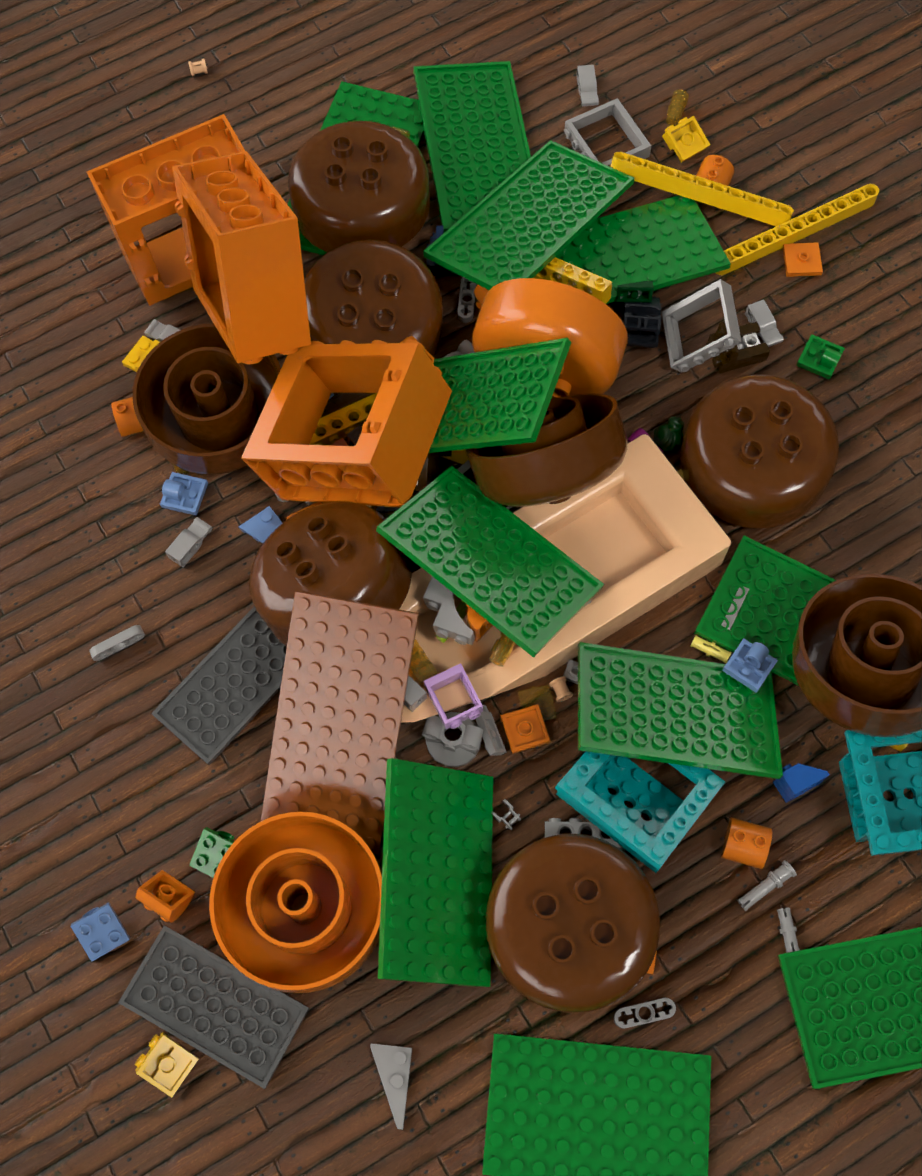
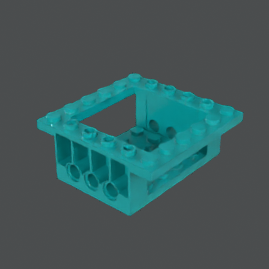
M846 730L844 733L849 753L839 761V767L855 841H868L871 856L922 850V751L873 756L871 749L874 747L922 742V730L899 737H874ZM904 789H909L913 792V799H907L904 796ZM884 791L892 793L893 801L885 800L883 796Z
M586 751L560 780L555 789L557 790L556 795L648 868L657 873L725 781L709 769L669 763L696 784L683 801L629 758ZM608 788H613L617 795L610 794ZM624 801H630L633 804V808H628ZM641 814H647L650 821L643 820Z

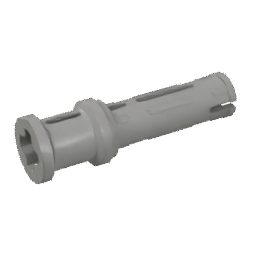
M784 860L779 868L773 872L770 871L765 880L737 901L747 911L748 908L774 888H781L783 886L782 883L790 877H795L797 874L793 867Z

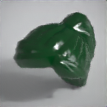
M676 416L670 417L667 423L661 424L654 430L653 442L664 452H676L680 449L683 441L682 430H684L682 419Z

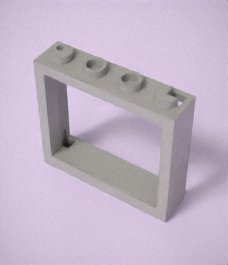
M618 98L565 121V129L563 131L566 134V139L570 140L575 151L598 161L577 130L610 115H613L635 146L634 149L626 153L642 159L650 157V143ZM612 159L603 162V164L610 167Z
M721 279L662 311L671 368L681 373L687 372L690 368L700 365L704 361L716 357L719 353L731 349L742 342L731 285ZM721 298L727 335L684 357L678 321Z

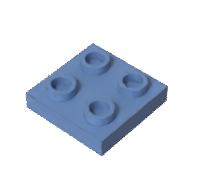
M172 472L170 478L166 479L163 484V497L160 506L197 516L208 481Z
M743 638L722 671L752 691L757 692L778 660L769 655V650L765 645L758 642L752 644Z
M110 903L100 908H93L70 926L91 962L130 940L127 931Z

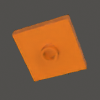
M791 243L783 245L787 277L822 275L823 269L819 243Z
M538 704L500 715L512 754L551 742Z

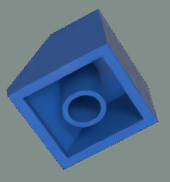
M799 763L793 767L789 764L782 768L783 776L780 779H775L773 784L784 801L788 803L821 784L830 774L828 771Z

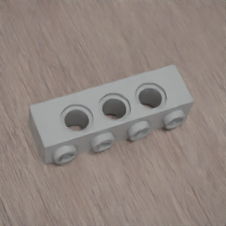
M551 818L549 822H545V838L559 835L562 829L569 830L571 834H580L583 829H587L593 837L605 840L621 850H626L612 838H603L601 835L602 830L591 822H582V819L578 818L569 819V822H561L559 818Z

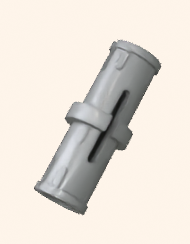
M790 908L777 910L781 925L779 930L780 934H783L786 953L800 951L795 934L797 929L793 925Z

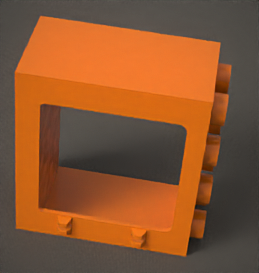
M225 114L87 171L120 249L149 306L193 287L190 269L187 268L184 261L187 249L183 227L147 243L141 229L146 225L177 213L175 204L178 198L172 166L245 151ZM138 240L139 245L135 246L134 242Z
M243 151L172 166L178 198L175 210L182 220L187 249L184 261L191 272L193 289L236 362L256 364L265 356L276 353L290 355L296 353L300 347L311 345L298 218L249 153Z
M407 339L403 343H386L381 340H373L371 344H355L347 340L341 341L340 344H324L319 341H311V345L300 347L296 353L287 355L241 459L282 500L322 503L349 501L369 506L402 507L411 499L452 390L442 377L441 370L434 366L425 353V347L418 341ZM331 393H377L355 446L309 445Z

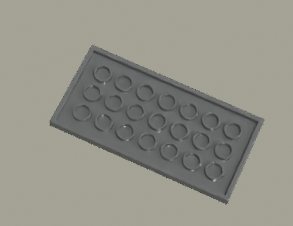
M254 606L151 714L204 762L210 765L281 689L287 646L276 638Z
M165 925L118 1002L264 1089L267 1088L310 1009L286 994L248 978L230 962Z

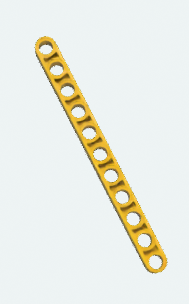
M615 152L610 167L634 177L636 182L773 226L789 221L794 212V209L789 205L624 152Z
M867 184L724 250L731 265L729 269L716 272V274L725 275L783 248L784 244L794 243L872 207L879 194L878 186Z

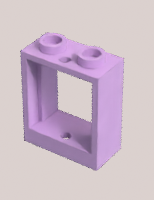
M461 663L424 680L425 689L445 729L450 727L455 729L461 726L463 721L467 719L474 720L483 712V705ZM461 679L475 707L448 719L434 691Z

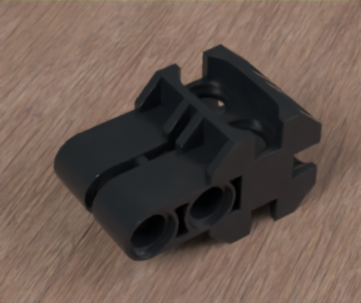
M652 297V302H623L622 322L627 330V346L658 347V336L660 335L661 328L660 297Z

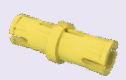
M695 635L690 646L706 653V656H712L724 663H727L732 653L716 646V643H710Z

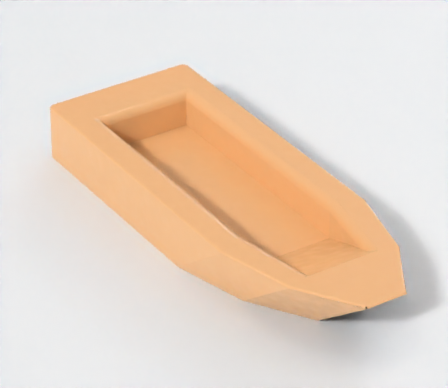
M643 434L627 444V452L623 462L602 482L571 496L565 502L524 506L513 512V514L604 584L602 589L591 599V603L583 607L534 658L495 626H492L477 643L474 641L472 645L467 643L466 645L459 644L455 639L449 637L442 643L436 638L433 623L439 610L429 609L423 599L432 576L423 568H420L412 573L408 594L399 609L419 613L409 676L426 691L424 680L461 663L480 700L545 677L566 664L569 659L572 660L577 657L580 642L590 644L601 642L721 566L731 545V540L648 435ZM454 594L455 608H457L462 600ZM466 614L465 617L462 619L466 625L468 614ZM461 679L434 691L444 712L473 703ZM427 691V699L413 712L404 705L401 723L417 722L438 715Z

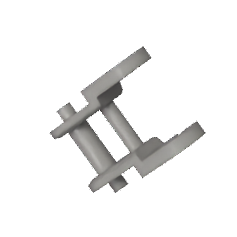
M504 799L503 802L507 804L509 812L503 817H499L493 811L491 814L499 823L502 821L506 825V829L509 828L511 830V825L517 819L520 821L521 818L519 813L516 814L513 811L514 807ZM512 814L514 817L507 822L505 819Z

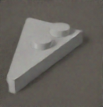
M370 1044L396 1127L403 1130L412 1048Z

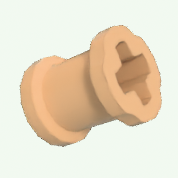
M204 58L202 61L197 62L188 61L192 77L199 73L208 74Z
M559 677L549 683L550 687H553L557 702L565 701L573 696V693L567 687L566 677Z

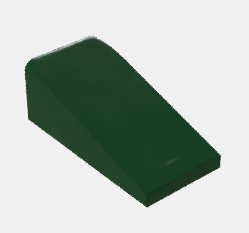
M653 281L618 285L616 302H652Z

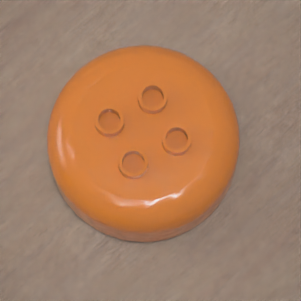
M520 278L501 282L487 292L473 329L472 346L476 353L568 338L572 343L551 398L554 399L577 394H604L608 391L617 378L627 346L628 335L625 325L619 316L596 297L560 282Z
M290 812L267 818L239 836L224 854L217 867L211 885L209 903L210 919L217 943L227 959L241 973L266 987L289 993H309L329 988L345 980L358 970L369 958L379 941L382 871L364 840L354 830L334 818L312 812Z

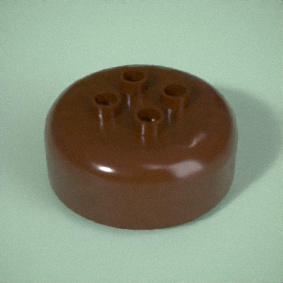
M349 121L329 126L313 135L303 144L290 166L288 189L292 211L298 218L299 230L309 242L325 252H329L333 248L348 242L367 239L388 241L403 246L416 236L427 219L430 207L429 174L424 157L411 139L385 124L372 121Z
M357 240L333 248L311 267L304 279L311 341H319L324 344H340L343 340L351 341L355 344H371L373 340H381L386 343H400L405 338L413 336L434 356L442 334V297L433 274L426 264L414 253L388 241Z
M214 324L195 325L182 329L157 344L141 363L133 385L132 397L135 414L151 445L173 465L189 472L207 475L224 474L242 469L248 465L241 457L281 370L280 364L274 354L263 357L256 364L237 363Z
M740 376L727 380L713 388L693 410L681 444V470L686 484L709 512L720 519L749 528L782 526L806 514L819 501L836 469L839 451L838 434L828 410L817 397L804 387L776 376Z
M592 393L551 399L536 442L465 450L476 483L485 497L497 504L524 507L546 503L559 504L567 501L571 496L597 485L609 477L621 465L628 446L617 401L609 395Z
M333 501L318 504L300 511L284 521L263 542L252 564L249 579L250 595L257 612L282 644L287 646L296 591L394 609L401 608L410 588L412 566L408 556L376 531L377 526L386 520L378 511L369 506L349 501Z
M860 574L834 581L823 587L810 599L802 613L793 643V669L802 693L823 716L850 731L874 737H899L922 730V586L895 576Z
M559 834L542 838L529 844L515 854L501 870L489 895L486 911V933L490 952L496 966L506 981L518 993L531 1002L547 1009L560 1012L583 1013L605 1008L616 1003L640 983L648 972L657 951L660 937V914L649 880L637 863L625 852L597 837L583 834Z

